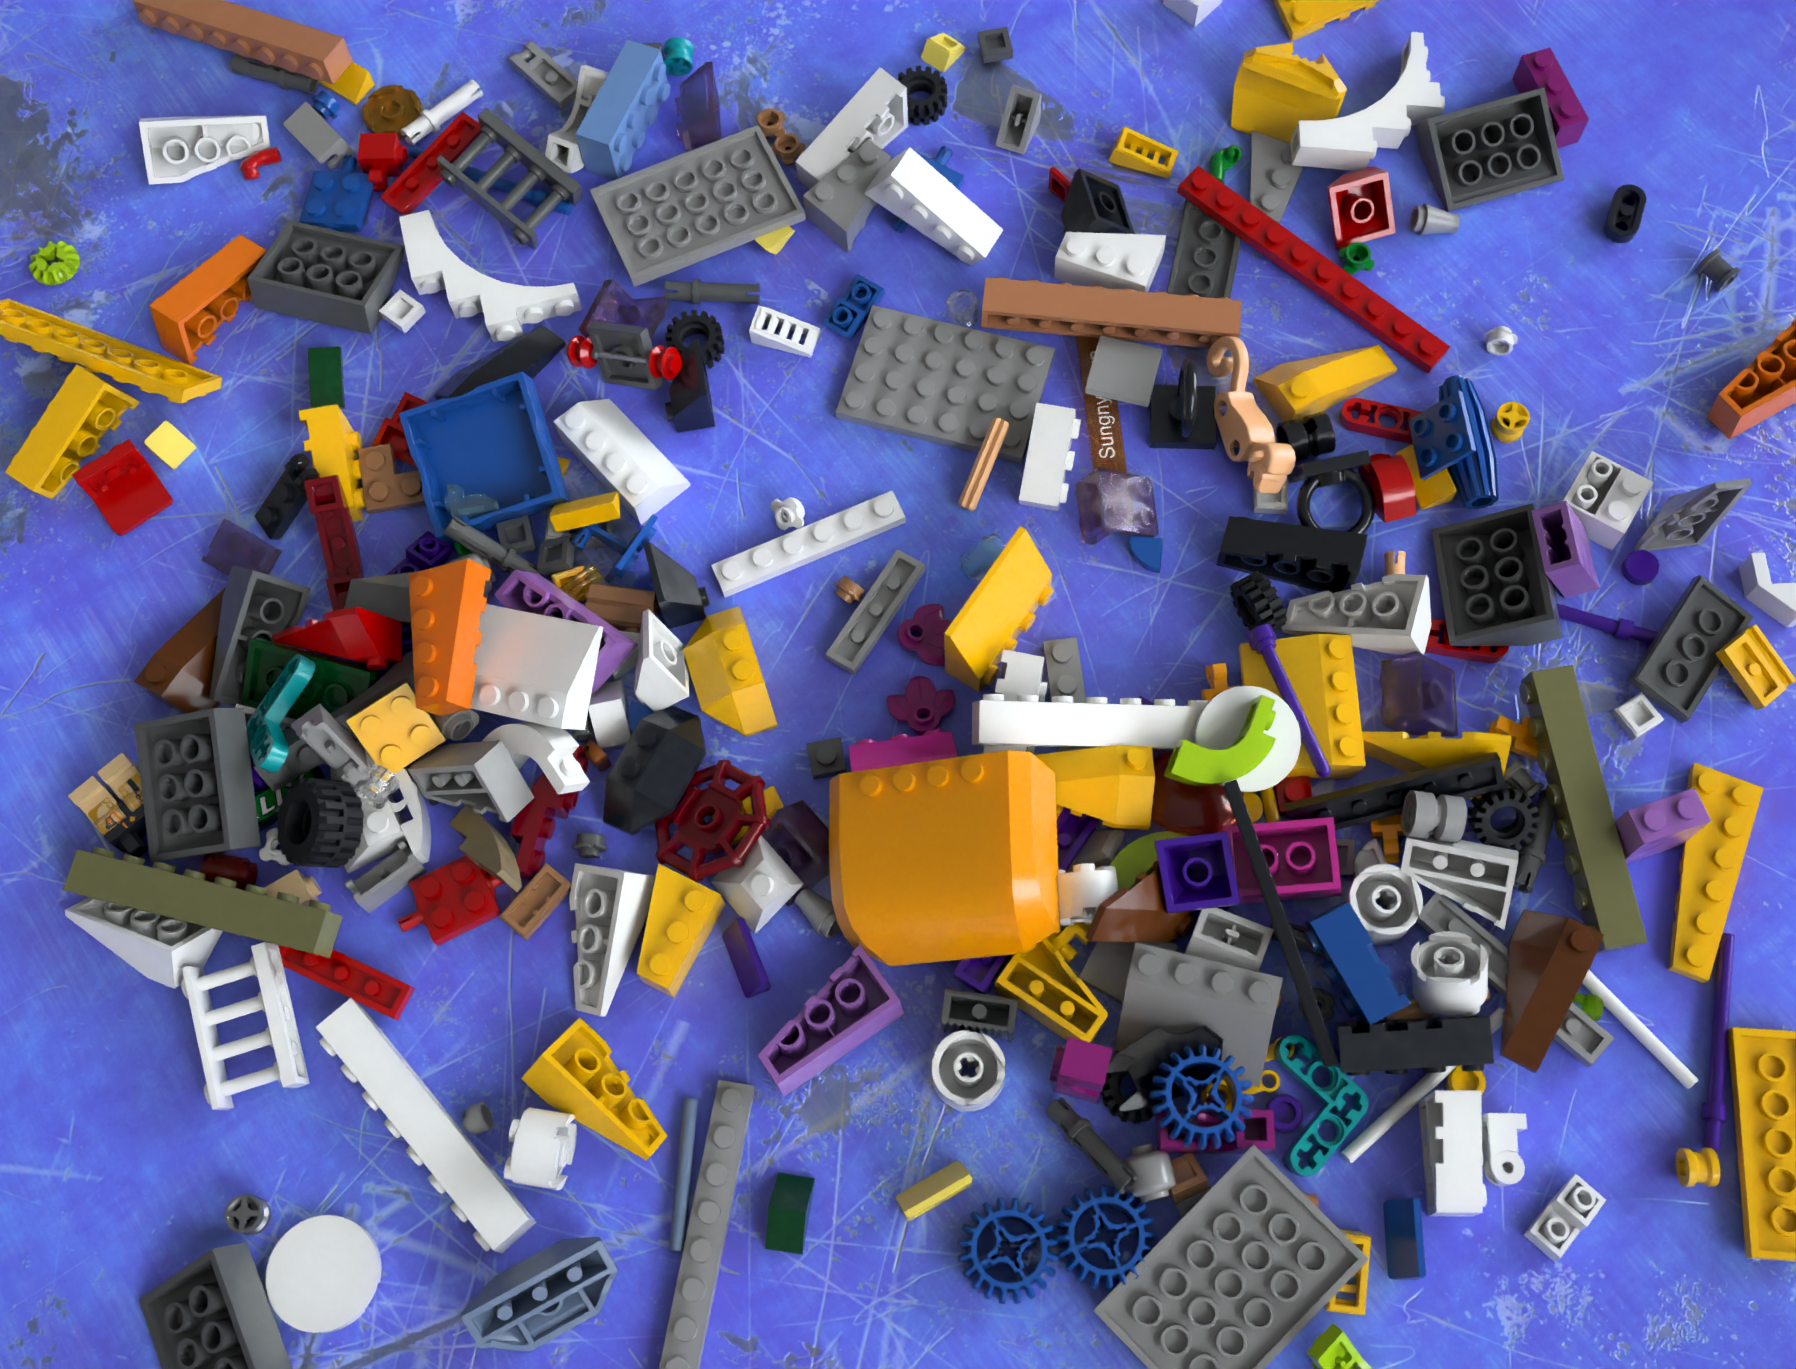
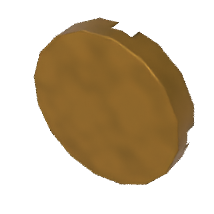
M401 85L383 86L370 94L366 106L365 103L363 105L362 115L371 133H397L398 138L402 139L407 135L403 136L400 129L405 128L419 118L420 112L423 111V106L415 91L403 89Z

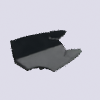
M1206 1025L1184 1033H1170L1158 1026L1127 1046L1110 1059L1107 1073L1128 1070L1137 1088L1133 1094L1119 1105L1120 1111L1144 1108L1162 1102L1150 1098L1151 1091L1162 1090V1088L1152 1083V1079L1155 1075L1166 1077L1159 1070V1066L1164 1062L1173 1067L1169 1058L1173 1052L1177 1053L1184 1060V1047L1189 1046L1195 1057L1197 1056L1198 1047L1205 1045L1207 1049L1206 1056L1211 1057L1215 1048L1221 1049L1218 1060L1222 1061L1224 1039ZM1192 1068L1181 1074L1186 1078L1190 1076L1197 1081H1203L1208 1079L1213 1071L1204 1068ZM1174 1083L1171 1089L1172 1099L1183 1095L1179 1092L1180 1087Z

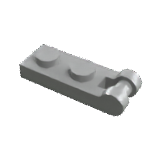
M529 41L523 46V51L519 54L513 53L507 58V61L515 72L522 74L559 109L563 110L575 100L578 81L534 42Z

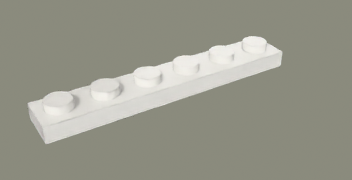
M889 491L712 564L711 567L726 598L906 523V517L893 491Z

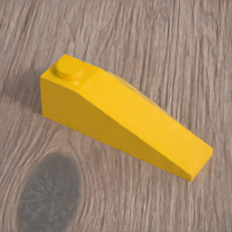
M1380 345L1281 363L1255 377L1254 382L1283 422L1296 418L1302 422L1303 417L1325 411L1396 373L1397 367Z
M1112 745L1035 755L1055 773L1056 805L1071 809L1070 814L1082 817V814L1101 819L1103 820V825L1112 828L1149 830L1155 783L1152 747Z

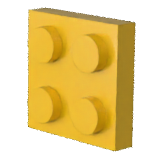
M404 682L346 720L386 779L446 740L428 712L416 708L415 694L407 682Z

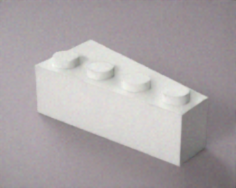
M880 67L811 145L800 154L795 161L798 180L811 189L867 140L870 139L881 149L887 146L908 127L907 88Z

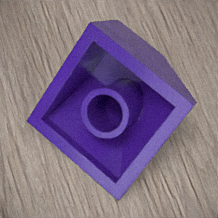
M1227 832L1157 840L1154 842L1167 914L1240 904Z

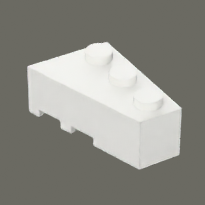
M1066 232L1055 257L1054 278L1076 286L1090 287L1097 285L1108 289L1122 290L1130 288L1136 291L1148 292L1163 257L1166 235Z
M1432 834L1427 839L1407 836L1401 871L1409 877L1412 876L1420 884L1440 895L1443 894L1463 905L1462 907L1480 914L1494 922V925L1505 930L1519 851L1466 840H1460L1457 843L1435 840Z
M1435 1090L1418 1102L1428 1216H1476L1483 1213V1207L1487 1204L1486 1187L1482 1183L1481 1091Z

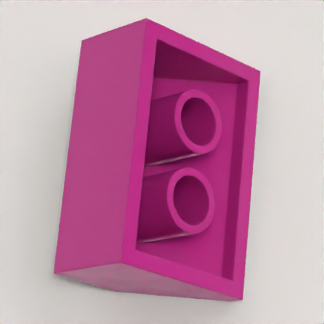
M940 729L929 730L924 735L915 737L899 734L892 736L887 741L876 742L873 739H864L856 742L855 745L849 746L852 772L957 757L952 731L944 732Z

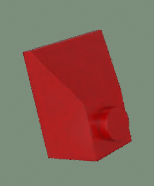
M1371 166L1343 174L1326 187L1335 249L1338 250L1348 247L1355 242L1362 243L1396 233L1388 171Z

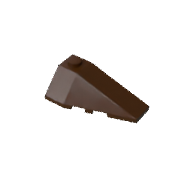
M225 588L152 656L134 681L150 696L182 714L217 708L220 704L219 701L209 698L222 598Z
M1156 861L1152 867L1155 871L1150 875L1141 872L1136 876L1135 883L1129 890L1122 887L1099 905L1085 938L1090 941L1168 943L1185 937L1194 924V918H1192L1194 910L1166 913L1159 867Z
M1530 910L1522 911L1508 943L1509 967L1505 982L1507 993L1505 1011L1503 1012L1500 1056L1533 1073L1537 1072L1591 967L1604 934L1569 917Z

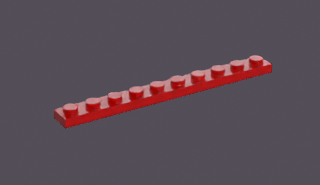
M1197 166L1179 184L1177 193L1427 374L1431 372L1448 352L1450 346L1201 167Z

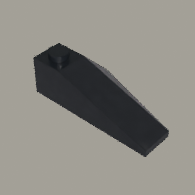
M541 325L456 372L434 394V397L439 400L461 396L478 386L519 372H524L531 379H534L566 346V342Z

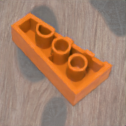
M240 234L185 278L179 280L167 292L157 297L149 307L162 348L184 363L192 365L198 359L195 355L198 349L203 344L209 346L216 339L213 333L223 321L230 323L237 315L236 312L242 300L249 302L252 298L247 278L267 250Z
M1796 318L1785 331L1783 330L1775 338L1774 342L1765 351L1763 350L1756 356L1755 360L1747 368H1744L1718 394L1708 414V418L1729 440L1796 402Z
M468 558L408 574L416 708L438 716L471 709L477 664H474L473 661L475 649L477 646H480L482 633L478 631L480 614L485 612L487 598L483 597L485 581L490 582L491 569Z

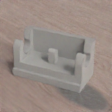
M307 101L282 123L320 164L335 154L326 164L330 169L338 166L344 160V156H352L355 153Z
M318 704L291 724V727L296 731V735L301 740H305L337 773V776L343 782L348 781L347 773L353 767L360 773L368 769L365 750L321 704Z
M404 841L397 844L399 847L397 851L355 881L348 879L344 882L345 886L354 894L353 898L368 913H371L408 886L409 882L427 872L423 864L413 855L410 846Z

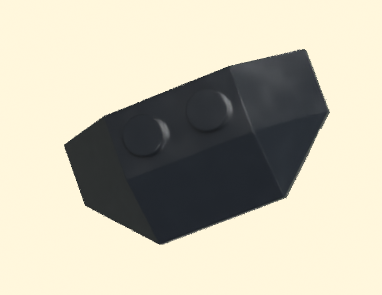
M671 705L640 720L607 776L603 822L633 836L640 832L642 828L654 824L674 811L707 753L701 728V719L698 715Z

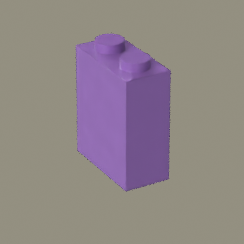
M1567 501L1532 510L1545 574L1563 596L1568 598L1600 589L1586 528Z
M1695 788L1627 810L1615 821L1626 864L1681 846L1710 823L1711 819Z

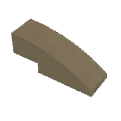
M465 804L449 823L465 839L459 846V849L480 868L518 892L522 887L520 871L508 842L481 814L474 813L472 806Z

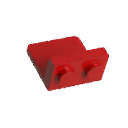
M129 439L122 444L114 446L109 452L93 462L85 464L80 470L72 474L78 485L92 498L112 530L118 536L127 534L173 503V498L150 464Z

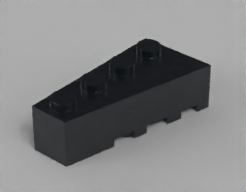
M1229 516L1216 565L1249 574L1259 571V573L1265 575V578L1320 592L1330 591L1331 593L1351 589V585L1354 584L1360 572L1368 535Z
M1486 1015L1379 1020L1371 1025L1362 1021L1335 1022L1338 1067L1341 1073H1347L1349 1076L1369 1075L1370 1071L1385 1070V1074L1408 1073V1069L1423 1068L1425 1073L1446 1072V1066L1460 1065L1461 1071L1485 1070L1484 1064L1494 1063L1490 1017Z

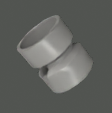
M1410 790L1407 793L1402 809V831L1408 837L1427 839L1432 834L1435 840L1457 843L1461 840L1466 826V802L1463 797L1440 794L1435 798L1433 793Z

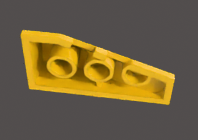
M1362 732L1365 755L1407 773L1497 752L1504 776L1511 746V736L1482 732H1462V738L1441 737L1440 732H1428V735H1421L1417 738H1410V735L1405 732Z
M579 1018L536 1060L521 1079L550 1106L562 1113L575 1115L576 1121L647 1161L668 1136L646 1102L636 1098L627 1083L631 1079L625 1070L619 1072L609 1057L612 1050L606 1041Z

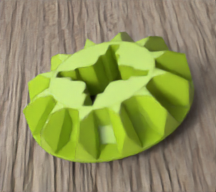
M49 240L46 247L41 248L37 246L38 253L30 255L32 263L28 268L33 277L44 285L53 286L68 281L75 275L80 265L78 252L72 245H67L62 240L56 244ZM56 257L59 259L58 263L53 262L51 266L47 263V261H54Z

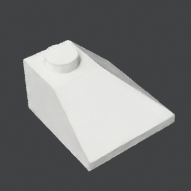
M647 609L643 611L634 692L641 703H646L654 712H657L689 697V671L683 653L685 645Z
M760 835L744 859L745 864L742 867L738 868L735 866L718 872L710 881L738 915L745 919L746 924L754 933H757L804 884L762 835Z

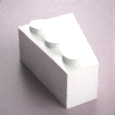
M1036 403L1019 495L1020 505L1058 511L1060 503L1066 504L1069 484L1064 483L1066 470L1072 471L1075 452L1070 451L1072 438L1078 439L1081 419H1076V409Z

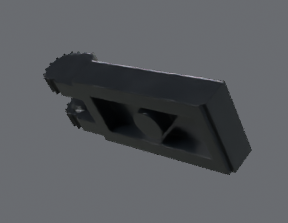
M298 453L289 459L290 461L285 465L286 470L254 516L270 540H279L283 537L307 502L308 498L304 481L320 478V474L315 468H306L309 466L310 460L305 454Z

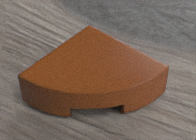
M589 739L581 746L586 757L600 772H604L612 766L606 753L592 739Z

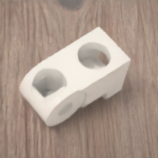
M1486 1113L1482 1115L1483 1168L1486 1178L1496 1186L1503 1187L1515 1184L1524 1176V1162L1518 1155L1517 1132L1527 1129L1526 1114Z

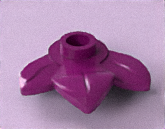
M927 604L919 607L915 611L913 618L905 620L897 631L900 645L907 651L916 652L924 663L932 666L945 665L944 633L952 621L943 619V606ZM910 631H915L920 637L912 636Z
M924 676L912 678L906 686L905 694L887 697V707L891 716L897 721L908 723L909 728L919 736L924 735L929 730L938 729L941 724V718L950 713L955 705L953 690L936 691L932 681Z

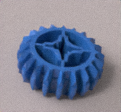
M1205 1045L1198 1047L1197 1056L1195 1057L1189 1046L1184 1047V1060L1177 1053L1173 1052L1169 1056L1173 1067L1164 1062L1159 1066V1070L1166 1077L1155 1075L1152 1079V1083L1162 1088V1090L1150 1092L1151 1099L1162 1101L1161 1104H1157L1152 1108V1113L1157 1115L1165 1113L1166 1115L1158 1123L1159 1127L1162 1129L1171 1123L1175 1127L1169 1134V1138L1172 1140L1177 1138L1180 1132L1185 1134L1183 1139L1184 1147L1190 1146L1193 1137L1197 1138L1198 1150L1206 1148L1207 1138L1210 1139L1214 1149L1221 1146L1220 1134L1228 1143H1231L1235 1139L1231 1128L1238 1132H1243L1246 1128L1238 1117L1250 1119L1252 1116V1111L1242 1105L1254 1102V1096L1242 1094V1091L1252 1086L1250 1080L1239 1081L1238 1079L1245 1072L1244 1067L1240 1066L1233 1071L1229 1067L1234 1061L1232 1055H1229L1224 1062L1218 1060L1221 1054V1049L1219 1048L1213 1050L1211 1057L1206 1056L1207 1049ZM1192 1068H1204L1213 1071L1211 1076L1203 1081H1197L1190 1076L1186 1078L1181 1074ZM1222 1079L1226 1082L1231 1093V1111L1224 1107L1225 1103L1217 1094V1088ZM1173 1083L1180 1087L1179 1092L1185 1096L1187 1101L1186 1108L1181 1116L1176 1111L1172 1102L1171 1089ZM1211 1083L1212 1087L1208 1091L1209 1095L1206 1098L1210 1105L1204 1102L1202 1105H1198L1194 1111H1191L1197 1097L1196 1092L1193 1090L1197 1089L1199 1093L1201 1089L1205 1090ZM1201 1113L1208 1114L1213 1118L1217 1116L1223 1121V1123L1213 1127H1198L1190 1124L1192 1119Z
M1100 1184L1098 1197H1094L1090 1187L1084 1189V1196L1087 1201L1083 1202L1076 1194L1071 1197V1201L1076 1207L1075 1211L1066 1205L1062 1207L1061 1212L1070 1219L1069 1221H1056L1055 1226L1066 1230V1234L1055 1235L1054 1238L1060 1244L1066 1243L1067 1248L1057 1252L1058 1256L1065 1258L1070 1255L1072 1261L1064 1268L1066 1272H1070L1078 1266L1081 1269V1272L1076 1277L1078 1283H1081L1088 1274L1092 1276L1090 1282L1091 1289L1095 1290L1097 1288L1100 1278L1104 1279L1105 1290L1111 1291L1113 1289V1278H1117L1118 1283L1122 1282L1126 1285V1273H1134L1137 1275L1135 1279L1140 1276V1274H1137L1135 1266L1140 1261L1145 1262L1142 1257L1143 1253L1147 1254L1153 1249V1246L1145 1244L1146 1240L1156 1239L1157 1232H1145L1144 1227L1151 1225L1154 1219L1152 1216H1148L1141 1220L1139 1214L1146 1208L1144 1203H1140L1134 1209L1129 1205L1134 1200L1132 1193H1129L1123 1201L1118 1199L1120 1193L1115 1187L1111 1197L1107 1196L1106 1185ZM1100 1206H1108L1121 1211L1128 1217L1130 1222L1122 1224L1111 1223L1106 1218L1104 1212L1101 1211ZM1089 1210L1092 1217L1093 1232L1083 1240L1075 1242L1074 1230L1076 1222L1084 1212ZM1100 1226L1104 1227L1107 1233L1123 1231L1118 1233L1115 1239L1111 1240L1113 1244L1111 1248L1107 1247L1105 1242L1088 1244L1094 1241L1096 1236H1099L1100 1232L1098 1229ZM1135 1233L1136 1247L1134 1254L1128 1263L1122 1265L1119 1257V1241ZM1092 1250L1101 1252L1106 1261L1109 1262L1111 1269L1106 1270L1092 1266L1083 1259L1080 1253Z
M998 1198V1211L995 1212L992 1211L988 1202L982 1205L983 1211L986 1214L984 1218L975 1211L970 1215L977 1226L975 1228L968 1224L962 1226V1231L971 1235L970 1240H958L959 1247L969 1248V1253L958 1255V1261L961 1263L970 1261L972 1265L962 1272L963 1276L966 1278L976 1273L978 1278L972 1283L971 1287L977 1290L985 1283L988 1286L984 1293V1298L986 1299L991 1298L994 1289L1000 1291L998 1298L1000 1304L1005 1303L1006 1292H1013L1015 1304L1021 1302L1019 1292L1021 1290H1025L1029 1299L1035 1298V1291L1031 1285L1036 1283L1040 1289L1045 1290L1048 1285L1040 1277L1042 1273L1049 1277H1054L1056 1274L1053 1268L1046 1265L1047 1261L1059 1262L1060 1255L1049 1253L1048 1249L1059 1246L1060 1242L1056 1238L1048 1240L1046 1238V1235L1055 1229L1054 1225L1051 1223L1042 1228L1039 1223L1045 1218L1046 1214L1040 1211L1035 1218H1032L1029 1214L1032 1211L1033 1204L1030 1202L1025 1205L1024 1212L1017 1210L1018 1198H1012L1011 1209H1005L1003 1198ZM1013 1219L1020 1221L1032 1231L1021 1236H1012L1002 1226L1000 1220ZM990 1226L996 1246L987 1256L978 1260L977 1243L979 1237L986 1227ZM999 1233H1001L1004 1241H1007L1009 1245H1018L1026 1241L1019 1246V1251H1015V1255L1018 1256L1015 1260L1018 1268H1016L1013 1260H1010L1008 1256H1003L1002 1258L999 1256L991 1260L998 1256V1250H1002V1246L999 1245L1002 1242ZM1039 1242L1040 1260L1035 1271L1028 1276L1021 1259L1022 1253L1032 1244ZM999 1264L1005 1265L1010 1268L1018 1282H1000L989 1276L984 1270Z

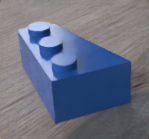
M1342 902L1305 921L1308 930L1304 932V935L1313 951L1320 950L1326 961L1322 965L1323 971L1332 985L1338 983L1344 996L1339 998L1350 1018L1356 1016L1357 1020L1371 1025L1411 1004L1405 994L1399 995L1389 977L1392 974L1390 968L1386 963L1382 964L1372 945L1371 937L1349 902Z

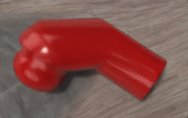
M278 147L255 151L240 163V171L243 172V178L245 180L257 179L260 176L257 167L282 162Z

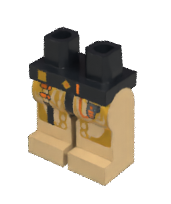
M121 752L101 768L97 774L122 801H119L110 788L95 776H91L71 792L68 797L86 814L111 845L123 853L126 852L128 855L140 858L149 849L148 844L143 839L147 834L140 771L139 766Z

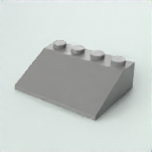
M1136 942L1126 983L1115 1050L1122 1051L1158 1026L1170 1033H1184L1206 1025L1224 1039L1222 1062L1229 1055H1232L1234 1061L1229 1067L1233 1071L1240 1066H1243L1245 1072L1238 1077L1239 1081L1250 1080L1253 1086L1259 1087L1283 977Z

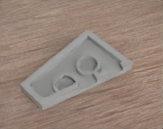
M1252 131L1250 138L1249 202L1280 224L1304 167L1292 166L1290 143Z

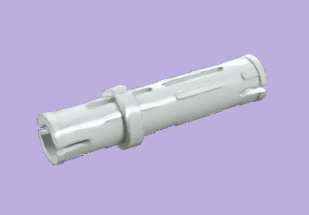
M470 79L465 85L430 110L424 109L421 111L419 118L405 128L400 129L403 136L407 135L404 137L407 143L411 146L415 145V143L429 133H436L440 130V125L476 99L482 97V90H476L480 88L473 79Z

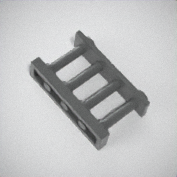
M485 108L478 115L481 134L452 164L441 155L436 159L439 176L449 186L453 187L456 185L510 229L512 237L522 245L527 243L535 250L538 246V240L534 229L561 200L563 202L567 200L575 206L582 199L581 185L500 118ZM496 142L503 148L504 154L475 184L462 172L489 143L494 144ZM513 162H521L528 168V173L500 203L486 193ZM537 181H544L551 187L552 192L522 222L510 210Z

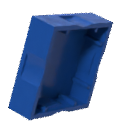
M524 372L478 386L461 396L442 398L399 413L411 457L417 465L421 476L422 494L437 539L447 543L455 541L443 534L454 516L478 531L483 532L497 527L496 523L531 516L548 510V507L553 508L556 504L570 502L534 381Z

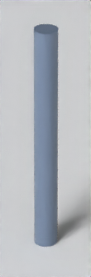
M690 1098L683 1099L669 1242V1251L683 1252L685 1243L698 1100Z

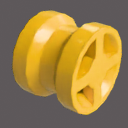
M1507 402L1502 404L1490 425L1492 435L1498 441L1504 443L1517 441L1529 423L1530 414L1527 408L1520 403Z
M1689 1148L1678 1149L1675 1167L1678 1180L1683 1187H1693L1696 1183H1703L1706 1187L1718 1185L1720 1181V1164L1714 1149L1702 1148L1699 1152H1693Z

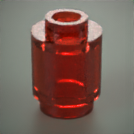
M213 853L208 859L203 861L200 873L206 874L205 881L214 883L217 876L236 881V888L245 890L247 884L255 885L258 868L256 863L250 862L248 858Z

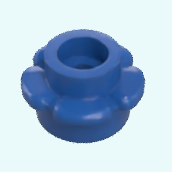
M324 91L312 97V101L315 103L312 108L324 119H327L329 116L337 118L336 113L341 107L334 98Z

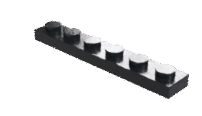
M1492 752L1284 805L1288 821L1334 817L1335 830L1402 814L1403 804L1410 790L1433 793L1435 798L1443 794L1463 797L1465 799L1506 789L1500 757L1497 752Z

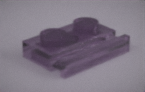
M224 519L209 545V548H211L207 556H203L202 561L227 576L230 575L232 565L269 575L282 550L232 521Z

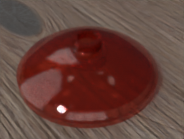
M1173 750L1161 753L1153 758L1155 783L1151 819L1155 823L1177 834L1196 836L1220 832L1224 830V826H1230L1235 821L1223 786L1220 784L1193 786L1165 777L1164 773Z

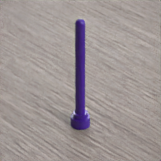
M1270 624L1255 627L1246 634V639L1252 650H1256L1257 654H1262L1282 700L1293 711L1299 725L1301 740L1316 773L1320 777H1327L1331 772L1330 766L1274 649L1276 647L1275 641L1277 640L1275 632Z

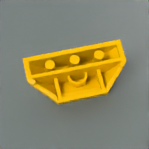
M737 606L708 615L683 649L702 713L736 730L745 737L778 727L740 607Z

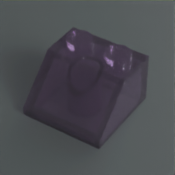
M706 62L680 84V97L675 98L677 116H681V122H676L678 141L684 142L686 152L721 139L720 100L712 62Z
M1418 651L1381 660L1379 681L1382 688L1381 718L1384 726L1396 732H1405L1409 735H1428V732H1440L1441 736L1448 737L1458 735L1454 670Z
M803 800L778 809L770 819L769 829L764 830L761 834L804 883L785 903L788 907L795 903L796 897L805 888L812 889L830 874L829 829Z

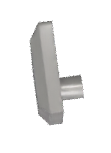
M1121 829L1094 830L1066 873L1073 872V866L1077 864L1093 863L1096 868L1111 863L1118 855L1117 851L1125 833Z

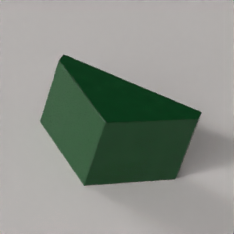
M778 1173L768 1206L765 1249L803 1255L815 1178Z

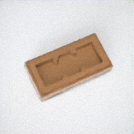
M546 863L498 917L527 941L570 893L572 883Z

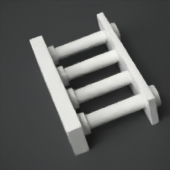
M262 942L251 946L253 957L250 958L249 962L205 975L202 968L192 966L182 968L184 979L181 981V987L184 996L189 1000L207 1083L204 1085V1095L212 1110L232 1109L234 1105L231 1095L278 1080L282 1083V1087L298 1088L310 1084L279 946L276 944ZM253 975L258 978L261 990L258 996L215 1010L212 1009L209 989ZM260 1010L266 1012L269 1025L266 1027V1031L220 1045L216 1024ZM268 1045L274 1048L276 1056L274 1066L228 1080L224 1059Z

